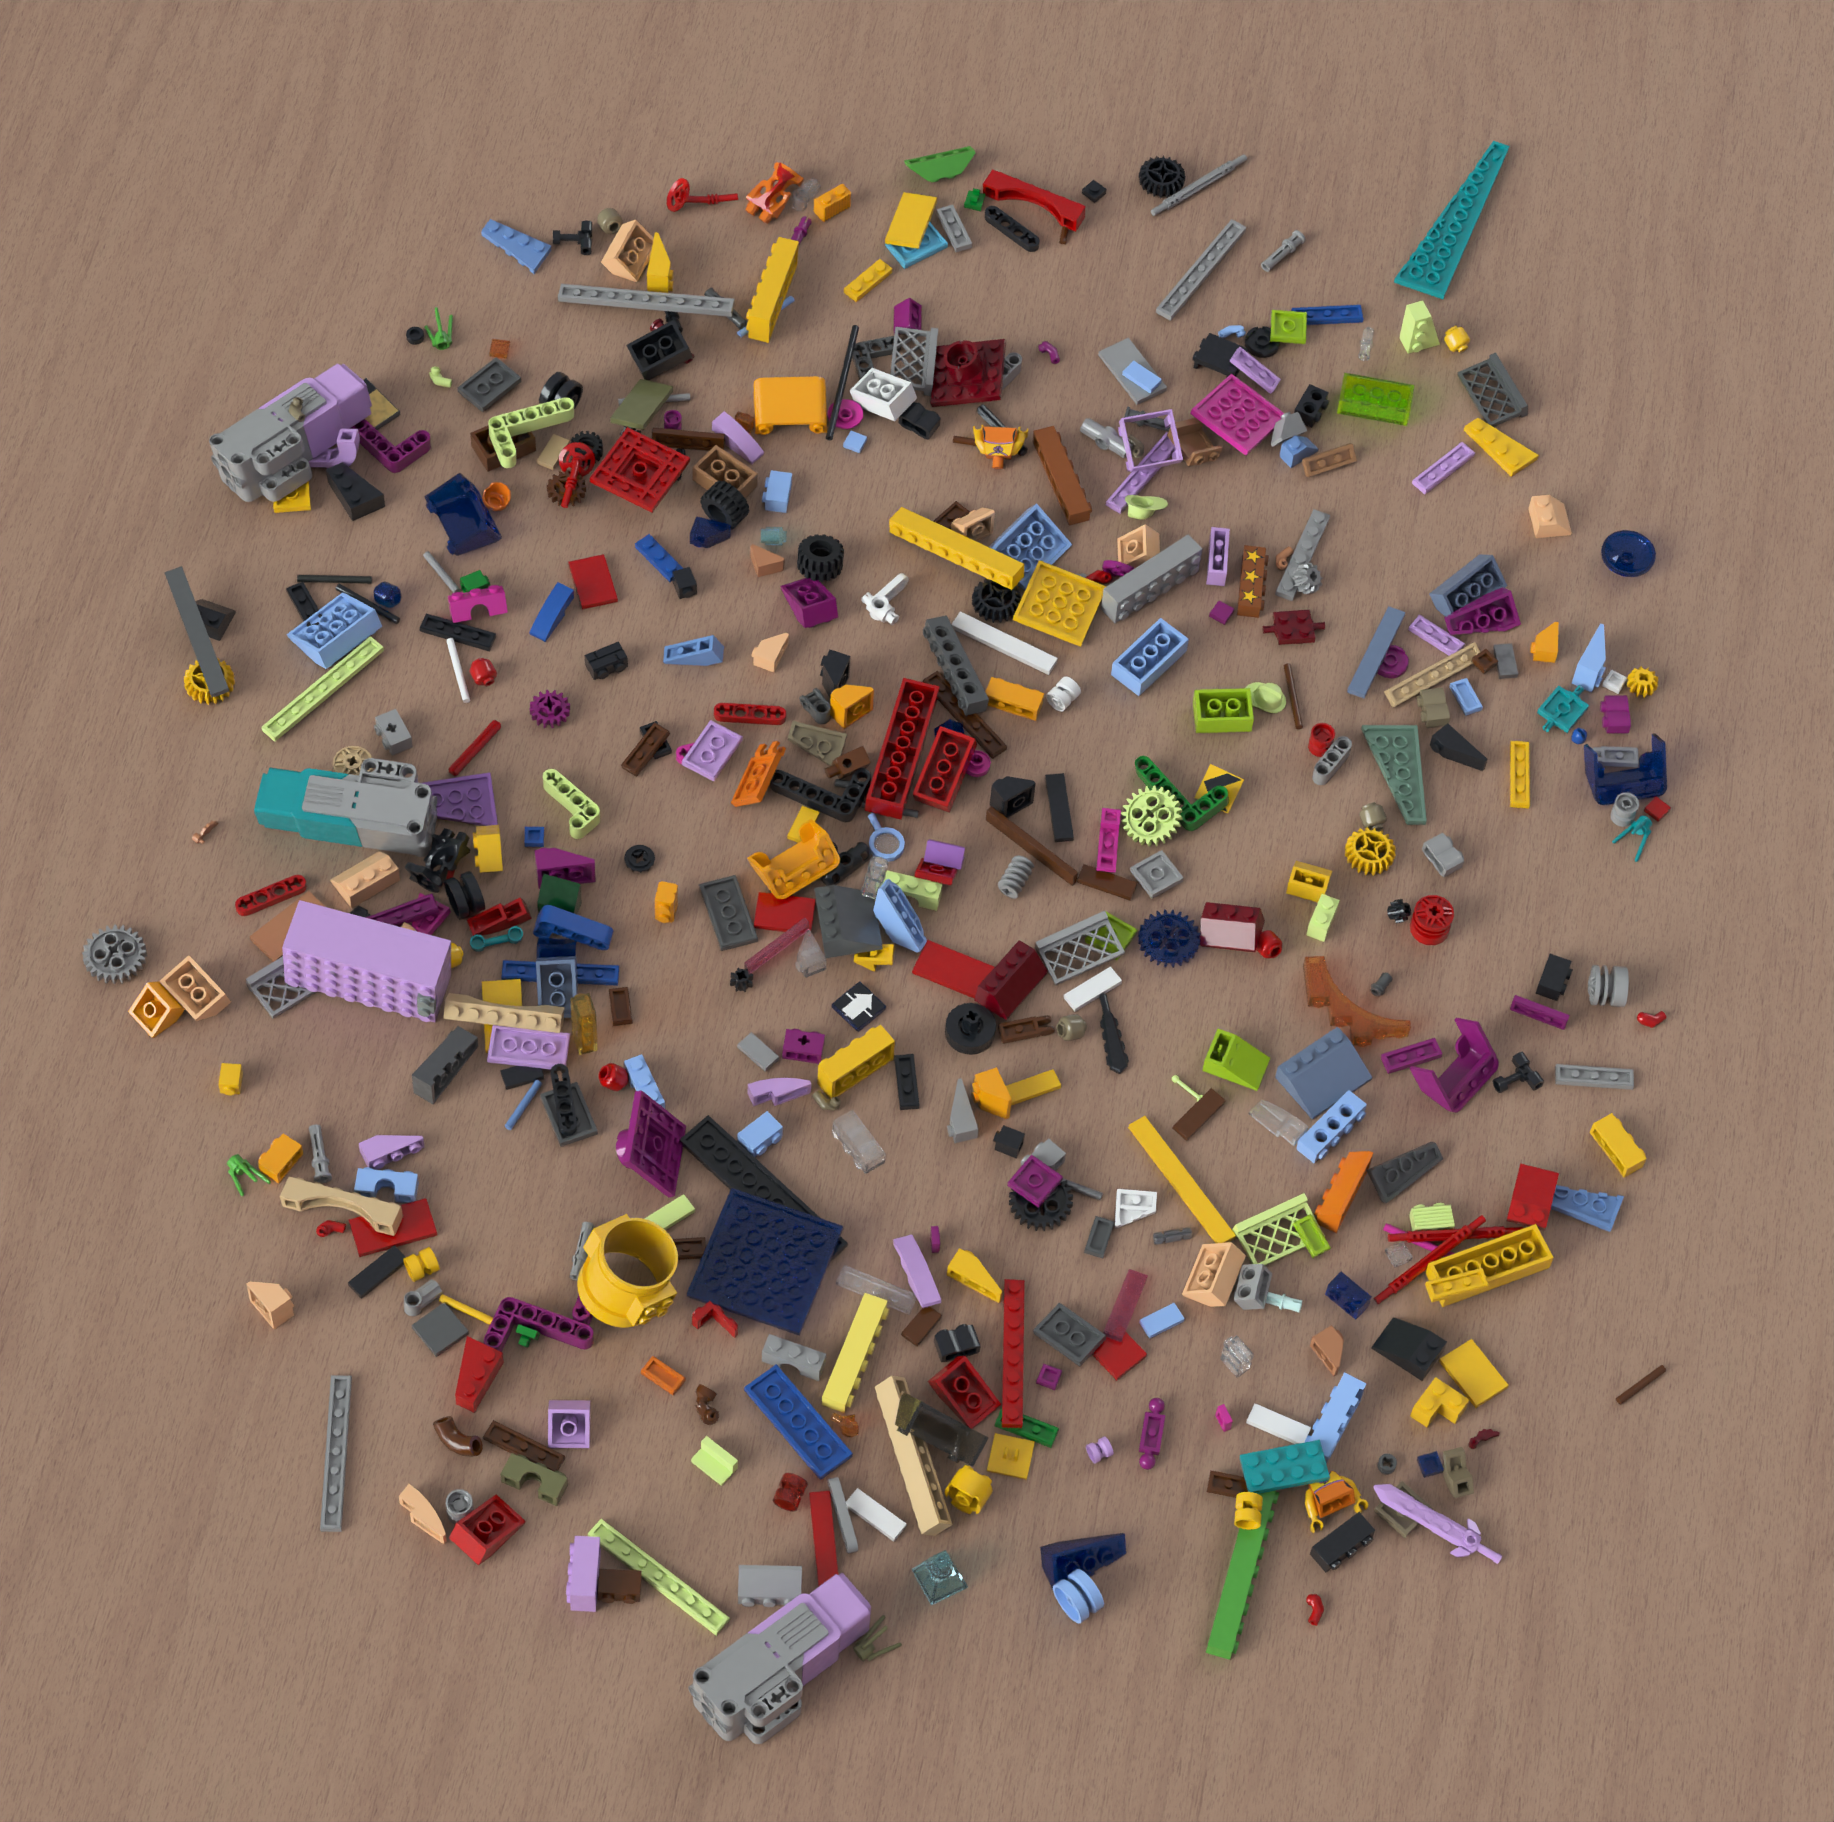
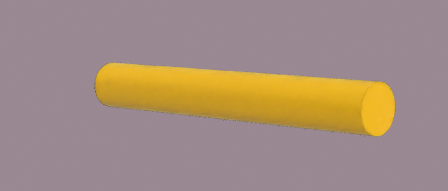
M444 1294L439 1298V1302H445L446 1305L489 1325L493 1320V1317Z

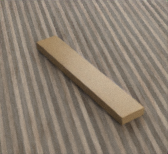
M1473 642L1385 690L1384 693L1392 708L1419 694L1420 690L1428 689L1472 665V658L1480 653V650L1476 643Z

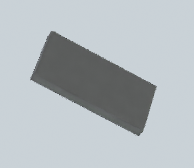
M736 875L699 884V889L721 951L758 942V937Z

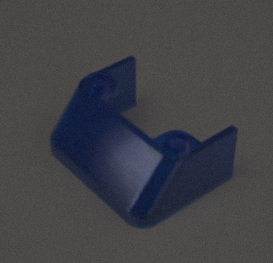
M1655 733L1652 734V752L1642 754L1639 758V768L1604 773L1603 765L1598 762L1597 753L1588 744L1584 745L1585 774L1594 800L1598 804H1614L1616 797L1621 793H1631L1638 800L1659 797L1666 792V744Z

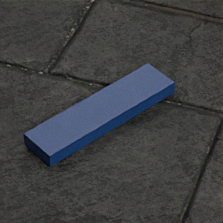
M1361 305L1291 309V311L1307 312V325L1363 322Z

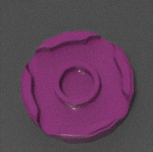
M1105 560L1102 565L1103 571L1109 572L1114 577L1117 575L1124 576L1135 569L1130 565L1113 560Z
M1391 645L1377 673L1384 678L1391 679L1403 675L1409 664V658L1405 651L1397 645Z

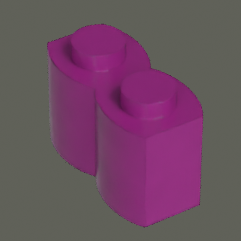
M1606 695L1604 700L1600 702V711L1604 712L1602 727L1606 729V733H1629L1631 719L1627 695Z

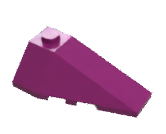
M1503 587L1483 595L1444 617L1450 635L1474 632L1485 633L1489 631L1500 632L1521 625L1512 592Z

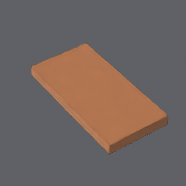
M310 891L306 892L249 936L250 940L272 962L283 956L282 947L299 900L325 907Z

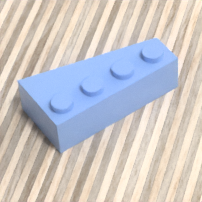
M1345 1372L1338 1386L1333 1388L1329 1403H1325L1321 1411L1323 1414L1321 1419L1317 1418L1312 1428L1314 1430L1312 1436L1308 1435L1305 1442L1320 1440L1326 1464L1357 1409L1366 1383Z

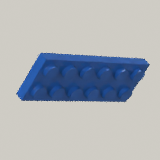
M777 1364L744 1387V1391L820 1480L853 1456V1453Z

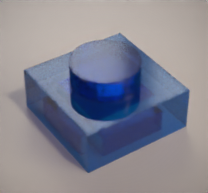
M1437 1451L1417 1457V1462L1424 1478L1443 1473L1444 1468Z

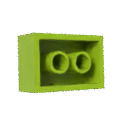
M1250 688L1203 689L1194 691L1193 711L1196 733L1252 731L1254 717Z

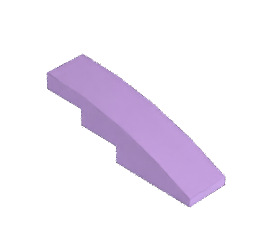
M913 1235L893 1239V1245L901 1258V1265L908 1276V1283L922 1308L941 1303V1298L931 1272Z

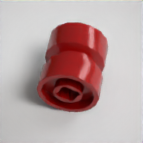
M1318 723L1312 728L1308 748L1313 755L1322 757L1333 744L1335 730L1331 725Z

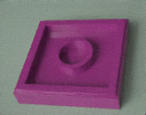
M1031 1154L1007 1182V1186L1039 1208L1061 1183L1063 1176Z

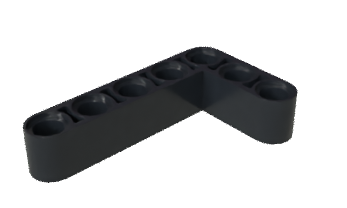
M865 768L856 770L842 797L782 770H775L770 781V788L780 795L846 823L853 820L869 791L871 775ZM860 778H866V779H867V780L864 781V782L859 781ZM776 779L782 780L780 783H775L774 781ZM792 787H799L798 790H791ZM853 793L858 794L857 797H851L850 795ZM810 794L816 795L814 798L807 797ZM828 801L833 803L832 805H825ZM843 809L850 810L848 813L842 812Z

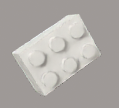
M871 368L850 390L853 401L857 402L862 409L896 421L917 399L911 382Z

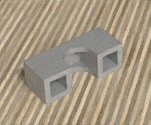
M769 1334L762 1350V1362L773 1366L777 1364L779 1368H781L782 1364H790L800 1371V1375L819 1381L826 1365V1354Z

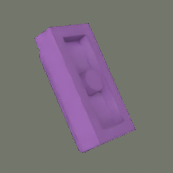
M929 839L927 841L924 861L961 870L965 858V848Z

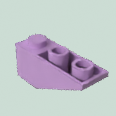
M376 1135L359 1143L360 1153L367 1167L376 1170L383 1168L385 1164L399 1161L404 1156L410 1153H417L424 1148L422 1136Z

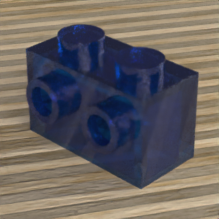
M1342 1271L1328 1284L1325 1293L1326 1296L1355 1320L1369 1307L1372 1297Z

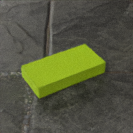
M1311 1214L1293 1223L1294 1228L1312 1258L1331 1249Z

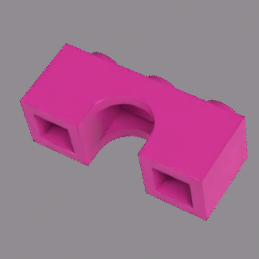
M492 585L487 589L476 588L470 590V592H455L447 596L453 623L471 620V609L477 604L485 605L489 616L508 613L505 592L502 586Z

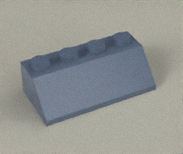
M1479 554L1429 593L1436 609L1446 617L1487 593L1507 587V584L1494 556Z

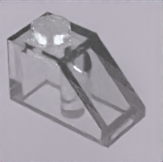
M810 930L805 933L797 953V961L795 962L799 973L802 972L805 978L826 970L827 962Z

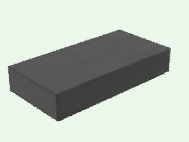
M1095 1216L1084 1253L1103 1259L1115 1221Z

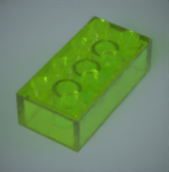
M1344 373L1337 414L1407 426L1415 385Z

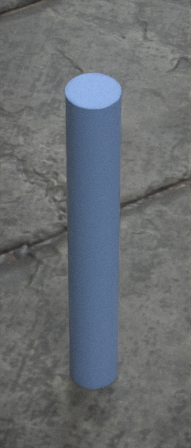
M535 1080L505 1124L508 1130L513 1128L541 1087L542 1083L539 1080Z

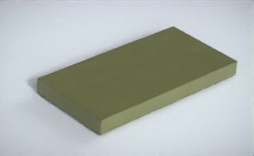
M640 379L610 417L611 423L644 430L673 393V386Z

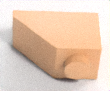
M783 633L761 640L759 646H755L752 652L754 665L775 672L789 644V634Z

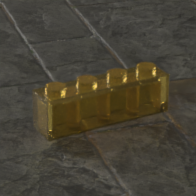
M590 993L577 994L570 998L572 1037L578 1054L583 1055L598 1050L596 1011Z

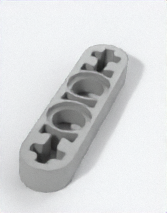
M838 1477L828 1479V1487L848 1554L857 1552L858 1544Z

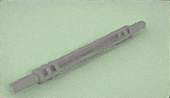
M1243 154L1233 161L1226 162L1163 200L1162 204L1151 210V214L1155 216L1165 209L1169 210L1235 170L1236 166L1247 160L1246 155Z

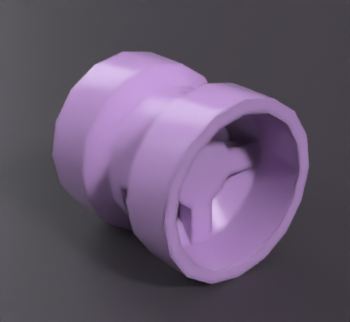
M1105 1436L1098 1439L1096 1443L1086 1445L1088 1456L1094 1464L1101 1461L1103 1457L1108 1458L1114 1454L1113 1448Z

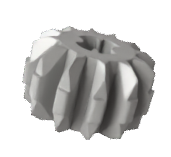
M1305 563L1299 565L1293 571L1294 577L1292 579L1295 581L1294 586L1298 587V592L1310 594L1316 592L1322 586L1321 580L1323 578L1320 576L1321 571L1317 570V565Z

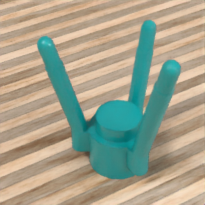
M1640 816L1637 821H1634L1612 840V843H1616L1632 829L1631 834L1633 835L1635 833L1638 835L1644 834L1635 857V862H1638L1647 838L1651 833L1652 821L1647 816Z

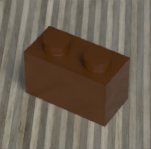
M600 1569L598 1600H602L605 1603L623 1601L626 1604H634L635 1602H640L642 1571Z

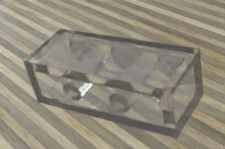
M853 1109L833 1121V1136L842 1142L844 1151L848 1155L851 1154L859 1170L862 1169L867 1174L885 1163L886 1153Z

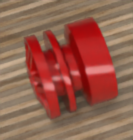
M1427 895L1416 903L1410 922V932L1418 942L1425 945H1438L1448 937L1454 918V908L1451 903L1438 895Z

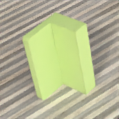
M707 1436L701 1441V1449L691 1459L694 1465L720 1485H723L738 1469V1460Z

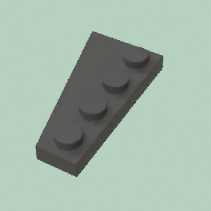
M1429 1142L1366 1171L1381 1201L1388 1203L1443 1160L1437 1144Z

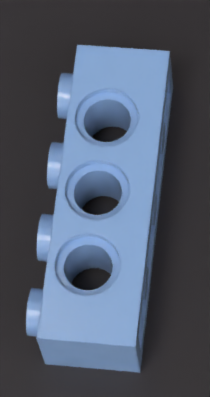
M1348 1090L1298 1140L1296 1149L1313 1163L1318 1159L1322 1160L1327 1155L1328 1149L1331 1146L1335 1147L1340 1142V1137L1344 1133L1347 1135L1354 1127L1353 1124L1356 1121L1360 1122L1365 1117L1367 1104ZM1317 1139H1322L1324 1142H1319Z

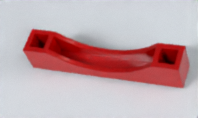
M992 169L983 183V194L997 201L1023 200L1037 204L1049 211L1057 219L1060 226H1065L1075 232L1085 218L1086 206L1081 203L1056 195Z

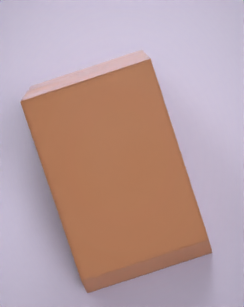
M754 544L750 546V558L758 577L784 570L785 558Z

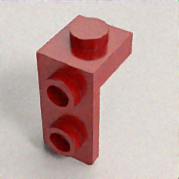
M711 1301L703 1307H698L692 1314V1325L697 1329L713 1317L734 1338L738 1335V1325L735 1320L728 1318L722 1308L717 1304L714 1305Z

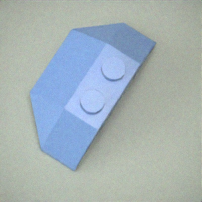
M890 879L885 880L878 889L873 909L876 918L880 921L893 943L912 951L920 952L927 942L920 919L902 889L897 884L891 882Z

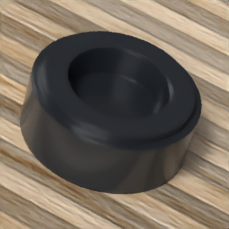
M411 327L406 332V339L410 344H420L424 340V332L419 327Z

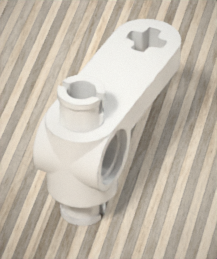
M903 573L897 575L875 596L869 592L863 596L862 602L867 605L866 609L874 620H880L883 623L888 621L891 625H894L899 620V615L894 613L895 608L889 604V601L907 585L909 578Z

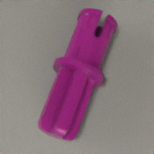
M806 216L802 217L799 225L794 228V234L791 240L799 241V245L802 239L806 237L807 230L812 223L810 218L805 222Z

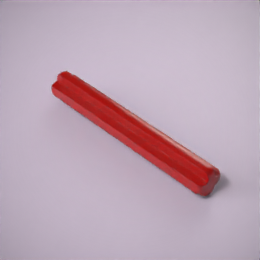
M493 720L449 767L448 770L451 775L457 776L501 729L500 722Z

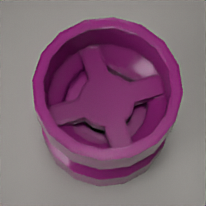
M676 410L667 411L664 414V429L682 430L681 414Z

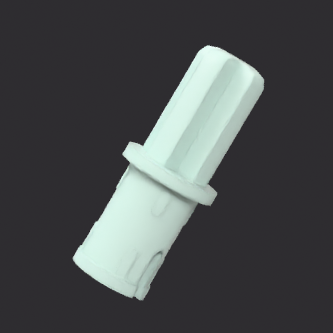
M1268 1292L1266 1299L1267 1304L1279 1306L1281 1310L1284 1308L1300 1313L1303 1300L1287 1297L1286 1294L1278 1295Z

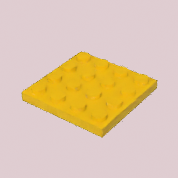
M1039 560L1013 616V621L1081 647L1102 601L1103 590L1107 586Z

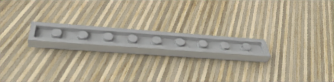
M561 284L558 294V302L732 317L735 306V299L570 284Z

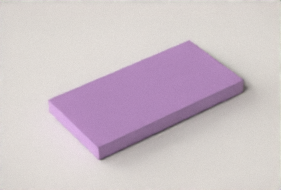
M492 1025L487 1062L551 1069L556 1064H564L566 1066L571 1033H555Z

